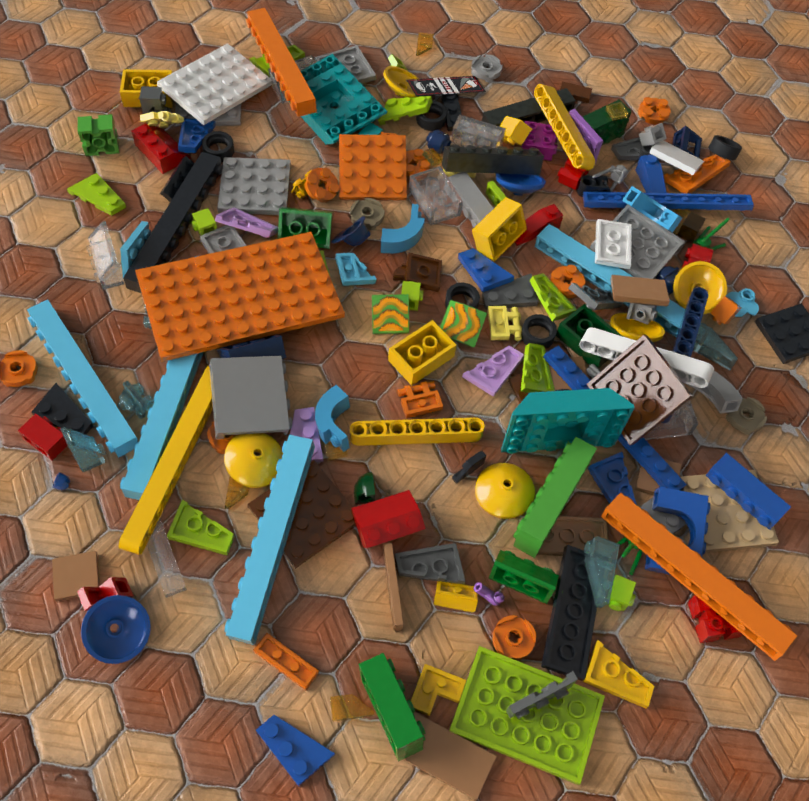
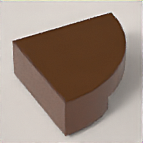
M406 263L401 264L394 271L393 280H405Z

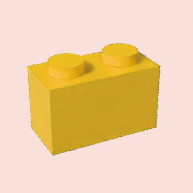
M506 116L495 133L506 144L522 146L532 128L520 119Z

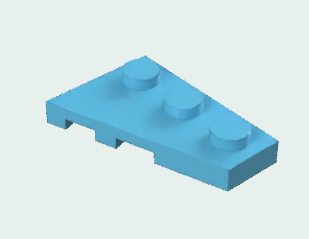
M141 221L120 248L123 277L151 234L149 222Z

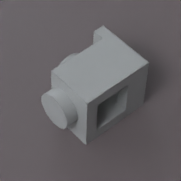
M663 123L644 128L645 131L639 133L642 146L654 145L667 139Z
M630 303L626 318L648 325L657 316V305Z

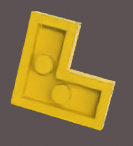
M424 664L411 699L414 709L430 716L437 695L459 703L466 680Z

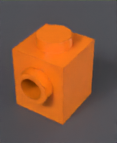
M724 296L712 310L711 314L714 316L712 319L720 325L722 323L728 324L742 307L729 297Z

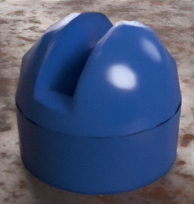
M59 472L52 488L58 490L67 489L70 483L69 477Z

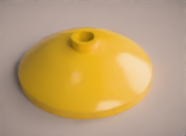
M388 66L383 72L385 81L396 95L404 98L420 97L415 95L406 81L408 79H419L417 76L400 67Z
M697 261L684 266L676 275L673 283L674 297L679 306L684 309L695 286L704 288L708 292V299L703 314L712 312L727 293V282L721 270L715 265L704 261Z
M627 313L615 314L610 319L611 327L623 337L637 341L645 334L654 343L661 340L665 334L664 328L658 322L651 321L647 325L634 319L629 320L626 318Z
M265 433L238 434L229 442L225 450L224 463L226 470L236 482L250 488L268 486L271 484L272 479L276 478V465L278 460L282 459V448L275 439ZM254 452H259L260 456H256Z
M496 463L488 466L480 473L475 485V494L478 503L487 513L497 518L512 519L523 515L528 510L534 500L535 488L532 479L522 468L510 463ZM504 483H509L510 486L507 487L504 485Z

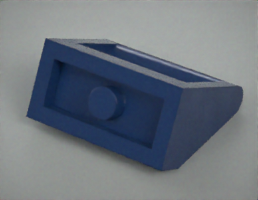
M687 126L674 133L672 145L700 159L702 138ZM688 142L695 143L694 154L687 149Z

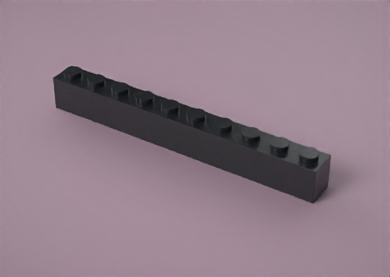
M201 152L123 277L127 289L141 293L135 270L165 264L170 260L171 253L178 247L180 238L185 235L188 225L193 221L192 213L200 210L203 200L208 197L209 190L215 185L218 175L222 173L223 165L221 164L220 157Z

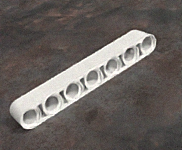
M588 328L579 346L585 352L614 361L636 340L600 329ZM656 347L683 383L698 388L708 386L714 372V367L711 364Z

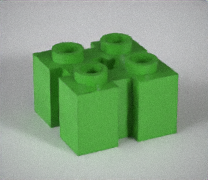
M112 114L98 115V119H93L92 116L78 117V135L82 142L85 156L99 155V152H105L106 154L120 153L119 137Z

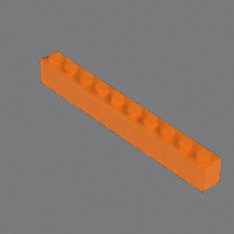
M261 8L247 11V27L251 29V34L255 37L257 45H260L261 53L265 55L266 63H269L271 72H274L275 79L279 82L281 91H284L286 100L290 101L291 110L295 111L298 117L316 113V98L266 9Z
M620 493L605 508L601 516L605 521L634 543V545L774 661L781 657L796 639L797 635L788 625L776 619L771 611L760 606L751 595L739 589L734 581L723 576L715 566L702 559L698 552L686 546L682 539L670 533L663 524L654 520L646 510L638 507L630 497Z

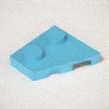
M336 253L335 259L342 286L376 284L377 278L371 276L366 271L367 267L359 261V258L354 253Z

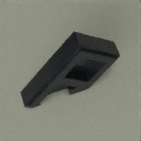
M479 451L462 465L463 469L452 476V480L457 484L482 466L485 462L486 454L483 451Z

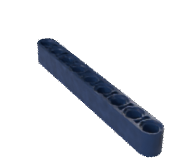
M697 287L693 289L686 304L672 352L691 357L708 299V292L704 288ZM671 414L661 423H668L671 420L673 414Z

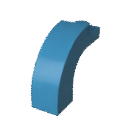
M631 186L622 200L672 233L683 219L633 186Z
M412 204L411 219L405 227L400 229L382 228L381 253L393 254L404 252L419 242L423 234L425 218H421L422 212L418 211L419 204Z
M335 385L323 394L318 401L315 409V420L320 438L325 445L331 441L336 448L339 447L345 452L350 448L348 436L335 424V420L340 414L350 408L348 395Z

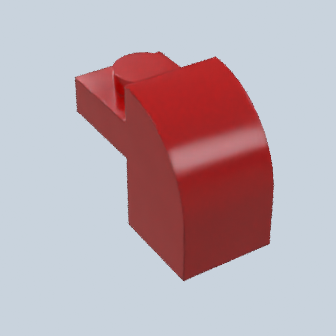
M110 577L99 587H82L77 591L85 611H88L96 602L108 596L123 595L130 598L134 596L127 579L122 577Z

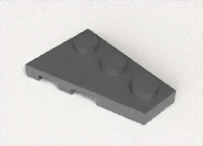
M640 137L613 144L611 150L618 160H639L640 156L651 155L649 152L654 145L642 146Z
M530 273L514 279L513 282L482 292L484 309L488 310V306H506V308L537 306V295L530 283L532 274Z
M573 282L568 288L582 299L591 310L620 308L624 303L614 301L611 291L598 288L593 290L585 285L580 288L577 283Z
M456 543L395 553L399 576L465 585L466 581Z
M574 671L568 673L560 684L554 681L544 687L541 693L533 692L509 705L506 710L509 718L517 716L518 719H521L530 713L529 709L535 706L537 709H541L550 703L548 700L554 697L559 700L569 694L568 690L578 680Z

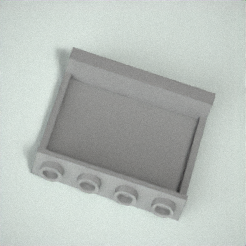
M282 357L211 358L209 369L216 439H224L225 435L283 432L284 435H287L292 428V419L288 417L290 401L286 399L288 383L287 380H284L283 374L286 373L285 362L282 363Z

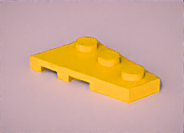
M599 640L596 641L583 682L647 709L654 685L633 668H629L624 664L620 657L607 650L603 643Z

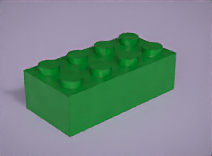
M381 653L360 663L359 670L362 683L398 762L423 750L424 734H426L420 720L417 722L415 720L414 706L410 699L406 700L405 688L401 679L396 680L394 673L396 670L391 658L386 659L385 654Z

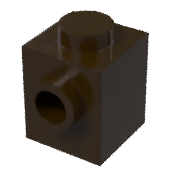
M690 212L683 222L678 236L693 243L706 219Z

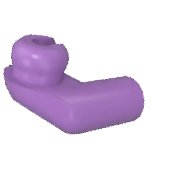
M481 582L476 583L474 586V591L493 606H498L504 602L505 597L502 592L497 591L495 593Z

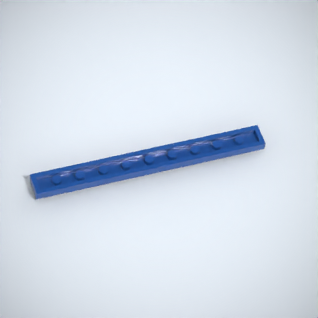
M583 192L584 207L625 208L627 204L622 200L627 192ZM644 193L667 209L744 211L752 210L754 206L751 195Z
M559 345L544 354L543 358L572 390L590 389L587 383L591 380ZM622 434L619 436L618 441L660 487L680 491L685 488L687 484L644 438H641L634 445H629Z

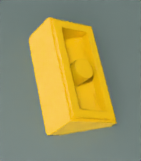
M437 581L434 605L468 612L476 611L478 593L474 591V586Z

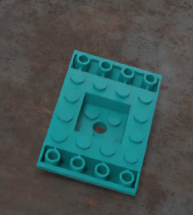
M333 54L301 70L304 79L316 98L317 112L300 117L326 145L339 141V134H352L387 114V110Z
M611 388L531 392L512 412L501 447V453L514 454L518 451L536 452L537 450L554 451L556 449H564L568 441L572 443L575 437L594 447H612L616 444L635 408L634 404Z

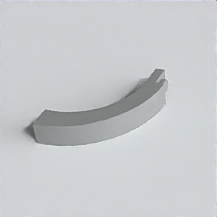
M716 371L713 372L707 387L698 388L689 385L704 394L715 405L720 414L738 411L743 400L735 387Z

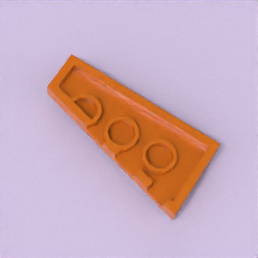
M715 154L702 159L704 162L694 175L677 169L670 175L668 173L664 174V181L681 193L690 194L729 167L731 161Z

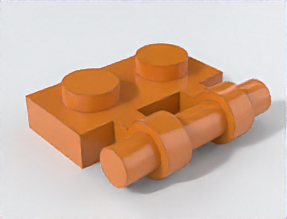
M426 381L420 382L419 385L415 386L407 385L397 390L398 397L406 396L401 398V405L406 418L443 410L438 390L430 392L431 389H435L434 381L428 383Z

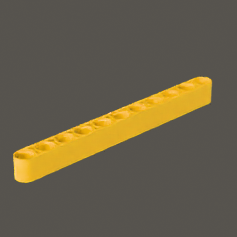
M209 365L206 367L119 540V549L137 555H141L145 550L213 410Z

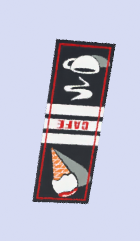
M475 76L406 80L416 96L486 92Z

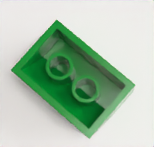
M281 207L279 208L278 239L312 232L318 248L329 249L334 212Z
M500 550L488 579L547 604L555 591L559 575L555 574L552 569L541 568L535 565L531 560L518 558L510 551Z

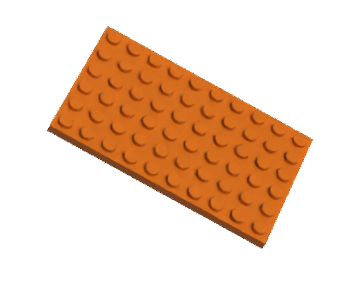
M312 232L135 270L161 362L345 318V312Z

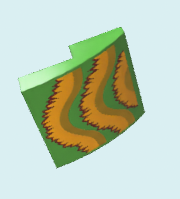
M372 295V334L409 333V295Z
M450 300L440 328L451 340L475 347L487 313Z

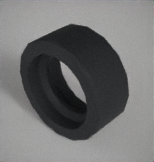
M433 101L429 111L426 113H436L440 116L439 118L429 119L423 116V114L416 115L417 124L421 128L435 131L445 125L447 110L440 102Z
M210 132L202 140L203 152L220 157L222 163L224 157H232L234 154L233 139L226 132ZM216 143L227 145L225 149L219 151L209 149L210 146Z
M714 135L708 147L714 154L728 160H736L742 150L740 144L720 135Z
M464 282L456 283L447 290L445 299L446 309L452 297L458 294L469 296L473 303L468 306L478 309L479 291L471 284Z
M542 314L529 316L524 321L522 327V340L525 345L533 343L542 345L547 349L554 342L557 326L548 316ZM532 326L544 327L549 332V337L544 339L536 338L529 333L528 329Z

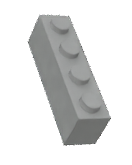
M460 172L448 177L447 193L451 194L456 205L462 209L464 216L470 220L474 228L494 208L467 173Z

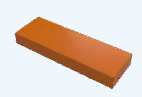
M268 633L264 635L253 649L255 654L305 691L319 674V670Z

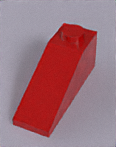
M555 204L538 210L525 220L527 230L514 243L518 246L536 239L548 224L560 229L564 215Z

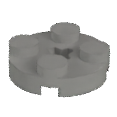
M486 54L485 57L479 55L472 61L471 74L491 83L501 75V61L493 55Z

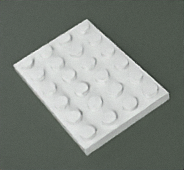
M227 43L157 81V86L162 87L163 92L200 123L205 125L272 85L273 80Z

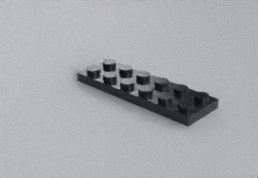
M570 545L564 547L543 654L542 668L565 676L574 671L578 680H585L605 558Z

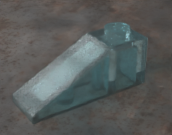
M704 323L700 324L693 351L731 370L738 360L736 355L711 327Z
M66 427L61 428L65 441L82 472L106 463L103 457L106 452L102 443L97 444L94 437Z
M596 536L588 541L584 547V553H586L584 562L595 605L601 608L610 602L620 544Z

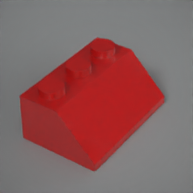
M145 123L131 131L135 146L162 174L177 167L183 157L187 156L191 159L187 153L178 152V144L163 128L149 126Z
M410 490L351 508L363 548H370L426 529L420 509Z

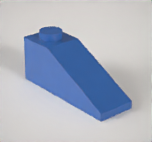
M652 154L640 156L635 170L645 192L667 193L662 166L658 158Z

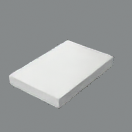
M664 140L655 144L649 152L691 175H694L704 162Z
M597 219L595 264L630 269L632 224Z

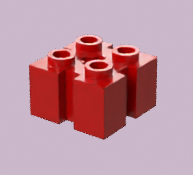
M696 595L687 602L692 619L698 618L699 621L695 629L700 644L717 641L722 636L724 640L743 636L741 632Z

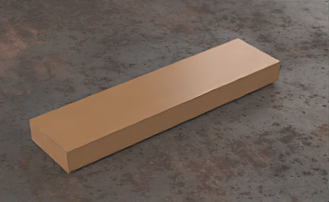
M385 543L383 546V556L393 630L397 632L403 629L401 604L392 543Z

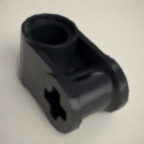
M590 175L582 176L577 188V194L583 197V192H611L607 184V176L601 175L596 178H592Z

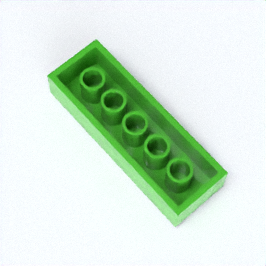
M575 437L572 443L568 441L563 454L557 459L554 469L548 474L543 487L541 486L534 502L530 504L525 517L518 524L513 536L516 539L514 547L533 558L536 557L597 450L596 447L578 437Z

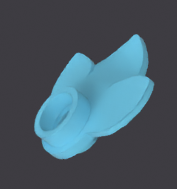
M745 288L739 292H730L726 295L742 307L735 317H742L747 312L753 316L758 313L759 306L755 302L753 290Z

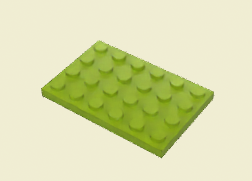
M479 646L449 731L580 785L605 695L573 684L568 690L569 694L559 700L554 697L548 700L550 703L541 709H537L535 706L529 709L530 713L521 719H518L517 716L510 719L506 712L509 705L533 692H538L539 694L548 684L554 681L560 684L564 679Z

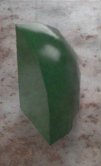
M372 471L365 473L357 480L354 486L355 504L375 501Z

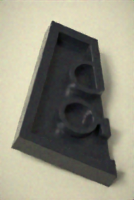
M57 383L53 385L31 412L33 415L36 413L41 418L45 416L53 423L52 426L55 428L60 427L67 434L80 441L84 439L93 427L92 422Z

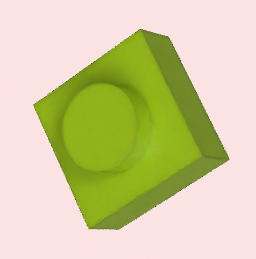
M393 54L389 56L390 66L407 70L401 59Z

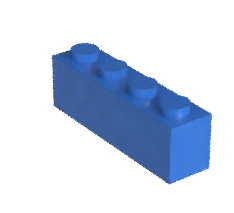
M728 453L706 474L713 484L720 487L728 497L734 499L741 505L743 510L749 512L761 525L769 530L791 508L789 504Z

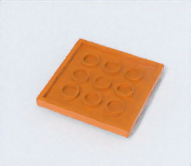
M339 134V200H364V198L406 200V135Z

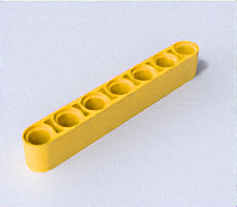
M538 84L534 91L535 98L575 168L591 170L595 165V158L554 87Z
M479 418L356 421L350 426V441L357 446L477 442L482 438L485 424ZM394 431H400L401 433L396 434ZM356 432H361L362 434H361V435H356V434H354V433H356Z

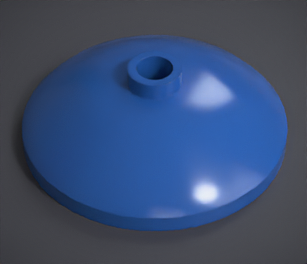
M496 174V181L503 188L517 196L539 191L546 183L545 179L539 175Z
M123 595L105 597L96 602L87 611L81 626L83 645L92 657L104 663L118 664L131 660L142 651L149 639L151 630L149 615L146 609L133 598ZM112 624L118 625V629L115 632L110 630Z

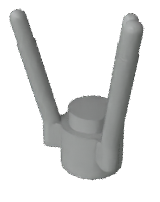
M612 165L610 168L596 173L592 178L611 172V178L614 180L610 187L612 192L617 183L620 184L628 172L623 165H617L616 167Z

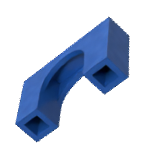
M665 487L657 488L654 491L652 510L673 514L683 519L690 531V540L687 546L691 550L698 552L702 557L706 551L704 535L708 531L706 516L710 512L709 496ZM646 555L645 570L671 575Z

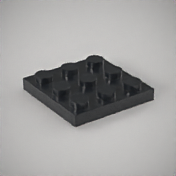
M802 303L758 317L755 320L756 325L783 364L809 356V313Z

